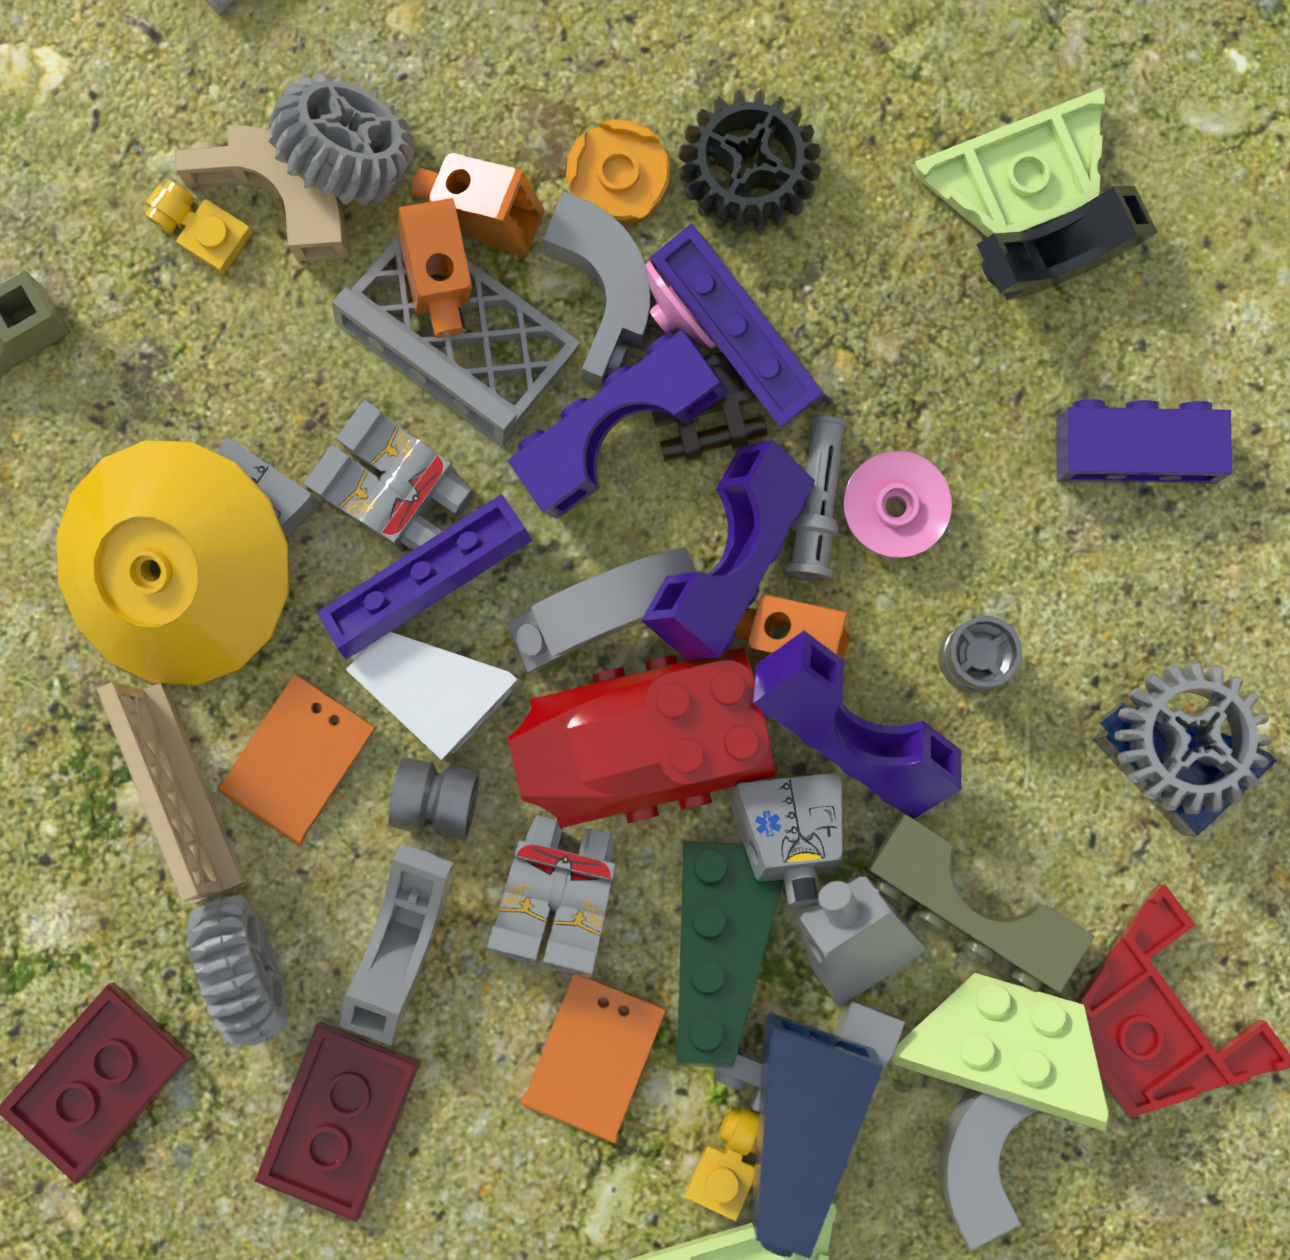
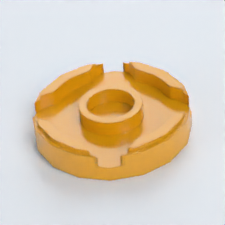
M611 119L599 123V127L591 129L588 133L585 131L576 139L567 158L566 179L572 195L597 205L614 217L622 226H628L645 220L661 206L669 190L670 161L664 147L659 143L658 137L650 129L634 121Z

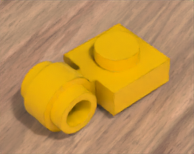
M170 180L166 182L164 187L158 185L145 203L149 208L144 216L169 234H172L176 227L183 230L176 240L179 247L224 275L253 234L250 227L206 198L194 213L190 206L195 198L185 189Z
M732 1106L729 1107L717 1136L726 1141V1149L724 1150L707 1142L685 1191V1198L734 1221L737 1220L754 1181L755 1164L743 1159V1155L747 1156L749 1152L756 1155L758 1112L742 1106L740 1110Z

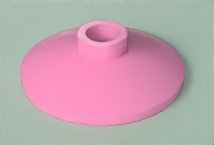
M649 260L645 264L651 291L657 302L649 310L652 317L666 334L673 333L677 329L679 331L683 330L695 342L711 349L717 346L652 260Z
M889 451L871 457L858 467L847 484L843 506L845 519L850 531L865 548L884 557L907 558L926 551L940 539L950 521L952 498L944 476L930 461L906 451ZM890 499L901 501L904 505V514L899 517L889 515L885 507L886 502Z

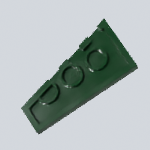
M684 841L676 1066L733 1068L784 881H757L743 843Z

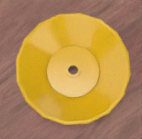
M144 440L102 458L71 492L56 535L58 584L77 628L110 663L151 683L198 686L240 670L272 638L289 595L288 542L270 498L236 462L193 442ZM152 560L157 562L161 569L159 578L153 576L150 571Z

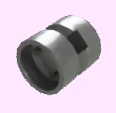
M993 616L975 617L952 630L942 641L938 653L939 667L945 679L956 689L968 693L984 692L1008 681L1016 673L1022 659L1021 641L1015 629L1004 620Z
M402 757L391 794L388 818L389 827L421 832L429 824L433 825L436 835L467 840L476 806L480 778L479 771L448 766L442 773H438L432 762Z

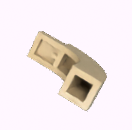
M227 125L228 146L204 141L191 145V149L175 150L176 172L189 189L254 185L267 189L277 195L284 202L288 247L297 262L350 258L347 223L337 196L330 194L324 199L321 190L313 186L304 188V179L300 176L288 175V164L275 159L276 148L268 142L271 134L269 130L244 125Z

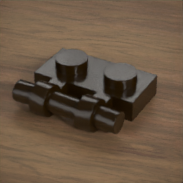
M722 352L704 357L730 393L697 417L722 411L725 425L696 432L694 420L685 424L670 415L651 412L655 428L676 422L679 437L659 442L664 462L685 457L686 462L702 458V452L731 445L732 450L749 445V440L768 436L763 415L743 420L740 406L758 402V398Z

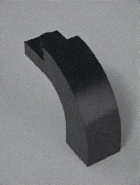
M1113 186L1079 208L1047 224L1021 232L993 233L976 245L983 257L982 269L986 278L1009 301L1044 291L1086 273L1125 253L1158 232L1136 187Z

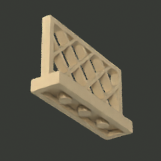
M110 682L96 688L181 901H190L191 905L198 904L246 883L166 684L158 683L141 690Z

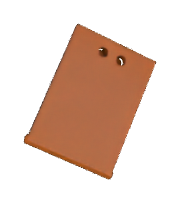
M294 674L224 781L218 785L217 790L297 845H301L305 840V835L377 727L298 674Z
M573 974L527 1093L521 1099V1105L611 1143H616L619 1138V1128L666 1008L593 978L590 979Z

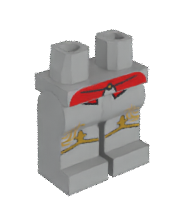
M365 399L336 439L347 452L381 474V477L378 478L331 444L303 483L314 495L401 551L405 547L413 551L443 532L426 520L437 503L458 517L464 512L474 497L472 490L457 476L456 470L449 461L436 454L421 441L396 425Z
M536 815L527 833L526 840L518 841L515 858L508 876L496 922L491 931L487 950L490 954L537 965L550 912L553 911L556 914L550 938L548 939L543 966L592 979L616 864L611 863L613 856V834L585 828L578 855L558 850L563 828L559 827L558 820Z

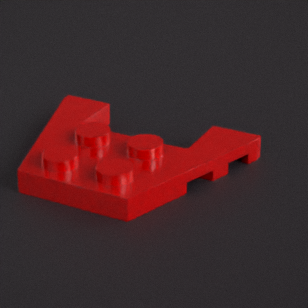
M1159 884L1152 889L1075 1000L1076 1003L1083 1004L1085 1007L1101 1081L1124 1113L1131 1118L1199 1097L1198 1094L1225 1085L1234 1086L1249 1081L1251 1077L1273 1070L1278 1072L1290 1068V1053L1268 1023L1260 1019L1221 1048L1215 1050L1154 967L1150 959L1195 926L1166 884Z

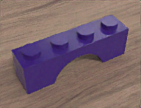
M683 330L676 335L668 333L658 338L647 349L648 356L632 368L630 366H623L611 373L603 382L605 388L589 400L581 398L571 403L561 412V421L546 432L539 430L530 434L517 446L519 452L507 461L542 513L558 519L600 488L597 475L599 450L607 434L620 421L637 413L660 412L688 424L730 393L695 342Z
M774 440L739 447L716 487L726 512L728 524L726 546L717 565L707 574L699 571L666 576L641 620L686 660L717 658L730 647L735 638L734 630L746 608L757 598L759 584L770 564L780 555L783 549L782 542L793 521L802 514L806 507L805 499L815 480Z
M805 630L757 664L753 704L764 715L775 719L797 735L805 745L816 749L838 765L846 775L854 777L875 792L886 804L894 806L903 814L915 819L962 790L961 749L924 721L890 726L872 723L853 714L842 703L845 661Z

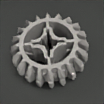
M319 73L314 80L301 76L297 84H289L286 91L281 93L270 116L271 123L269 128L271 134L268 142L276 148L275 159L288 164L287 174L290 176H300L304 179V188L313 186L321 190L324 199L330 194L338 196L345 205L352 199H355L360 205L365 207L371 200L382 203L386 196L394 194L396 189L401 187L412 165L411 159L414 155V150L411 147L414 137L405 130L407 121L394 116L395 106L383 104L378 100V93L370 94L362 90L359 82L355 86L346 84L341 76H337L333 81Z
M1199 662L1188 663L1184 673L1176 664L1164 668V680L1156 673L1149 674L1144 678L1145 687L1148 692L1139 688L1129 692L1128 697L1138 707V710L1124 708L1119 711L1118 717L1130 723L1131 730L1116 731L1114 737L1120 742L1130 741L1131 751L1120 753L1118 760L1120 763L1135 761L1138 766L1129 773L1127 779L1132 784L1148 779L1149 782L1144 788L1143 796L1147 800H1154L1163 793L1162 803L1163 808L1166 810H1176L1182 802L1186 814H1199L1202 804H1204L1209 812L1221 811L1223 798L1230 803H1238L1243 799L1239 785L1254 788L1259 783L1256 775L1249 769L1250 767L1265 768L1270 763L1265 756L1256 753L1257 747L1271 745L1273 741L1271 736L1266 734L1258 735L1256 725L1268 722L1269 716L1266 713L1252 715L1249 708L1257 703L1259 696L1256 693H1249L1240 697L1238 693L1242 688L1243 679L1238 676L1228 679L1223 684L1224 674L1222 667H1210L1204 675ZM1178 693H1193L1210 700L1204 708L1197 709L1192 716L1183 713L1181 710L1171 711L1164 705ZM1225 719H1227L1231 730V749L1223 742L1221 737V726ZM1154 726L1164 735L1166 741V749L1160 759L1156 755L1153 744ZM1197 727L1198 732L1195 735V740L1200 744V747L1189 749L1187 745L1191 737L1185 730ZM1195 760L1200 761L1205 766L1214 765L1220 770L1214 778L1200 785L1189 784L1175 777L1181 769L1189 768Z
M239 894L207 901L204 903V906L192 910L187 925L189 931L187 941L191 949L189 957L193 962L194 977L197 979L200 987V996L204 998L208 1014L213 1017L215 1027L222 1033L223 1039L238 1049L247 1045L255 1046L285 1031L289 1014L287 1009L288 999L284 991L285 983L281 976L274 948L268 937V931L264 929L261 917L255 912L254 906Z

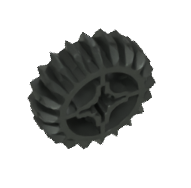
M761 89L756 92L754 102H746L745 95L738 90L734 93L733 105L731 106L720 96L714 100L713 108L715 114L701 108L697 113L699 126L689 125L686 128L685 139L689 144L682 145L679 149V159L686 163L679 168V178L684 182H690L685 191L687 199H701L698 205V213L701 217L709 215L714 210L717 211L715 226L718 229L726 225L728 218L735 220V232L738 235L744 233L746 222H754L756 232L761 235L765 233L768 218H770L774 225L781 228L786 224L785 211L795 216L800 215L804 206L801 199H812L815 186L811 181L818 180L821 173V166L814 162L820 157V145L809 142L814 136L812 124L798 126L802 117V112L799 108L791 110L787 114L783 113L785 100L782 98V95L774 100L772 106L764 104L765 95ZM753 129L752 133L743 137L729 134L737 130ZM772 136L788 152L792 163V170L782 166L783 160L776 157L770 151L769 144ZM759 147L758 166L754 162L753 169L746 168L740 179L741 161L743 160L746 163V157L753 158ZM707 155L717 159L718 166L729 173L730 182L727 190L721 187L710 173L706 161ZM754 188H764L772 192L761 197H745Z

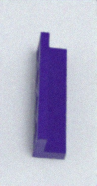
M692 223L649 257L781 428L785 427L811 405L817 408L829 399L705 237Z
M501 494L317 613L336 648L347 660L531 542L532 538Z

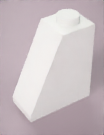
M389 632L353 655L351 658L354 661L346 669L435 755L446 762L521 684L516 677L506 670L393 632Z

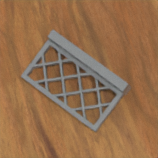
M397 236L350 290L345 287L332 301L335 324L489 439L503 447L515 433V428L519 421L580 349L581 342L469 259H467L470 279L475 285L476 297H470L469 305L462 307V310L478 309L481 332L463 333L446 338H436L435 336L420 337L411 330L410 315H416L414 304L408 303L405 281L408 279L406 271L403 269L402 254ZM396 262L397 269L389 270V268ZM432 277L436 278V281H443L442 277ZM399 281L402 304L379 306L366 295L376 283ZM482 289L491 296H483ZM508 307L516 313L518 328L488 331L485 308ZM395 316H403L404 324L396 319ZM524 320L533 327H525ZM548 337L561 346L562 349L553 360L530 362L527 339ZM520 339L523 363L492 366L489 342ZM483 343L486 367L464 369L454 362L452 346ZM445 347L446 355L439 351L437 348ZM532 373H541L533 383ZM525 374L527 391L514 406L496 393L494 377ZM487 378L488 386L478 379Z

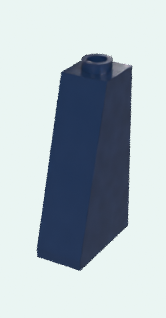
M771 1012L768 1013L765 1021L751 1218L756 1240L760 1241L766 1250L782 1257H791L795 1253L810 1259L884 1066L876 1050Z

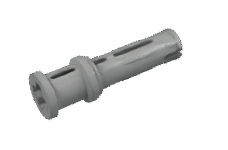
M816 416L811 421L812 431L806 472L815 482L805 499L806 507L804 511L793 521L790 527L791 531L795 533L792 560L791 563L785 565L784 574L799 580L828 582L833 580V570L829 568L832 538L837 537L839 534L837 520L833 519V510L846 421L832 416Z

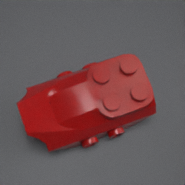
M744 647L723 652L717 658L693 659L678 663L676 654L667 655L646 661L647 671L625 676L623 667L609 669L592 674L594 684L529 699L531 707L529 714L523 723L507 736L522 801L537 805L557 817L560 828L624 813L627 823H632L659 816L657 805L678 800L680 809L686 810L713 803L710 792L737 786V783L753 782L776 776L764 714L753 704L755 679Z

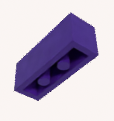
M1095 399L1075 401L1072 403V407H1068L1056 419L1057 481L1216 484L1232 474L1231 410L1213 409V404L1207 401L1181 403L1179 409H1159V402L1151 400L1126 403V408H1105V401Z

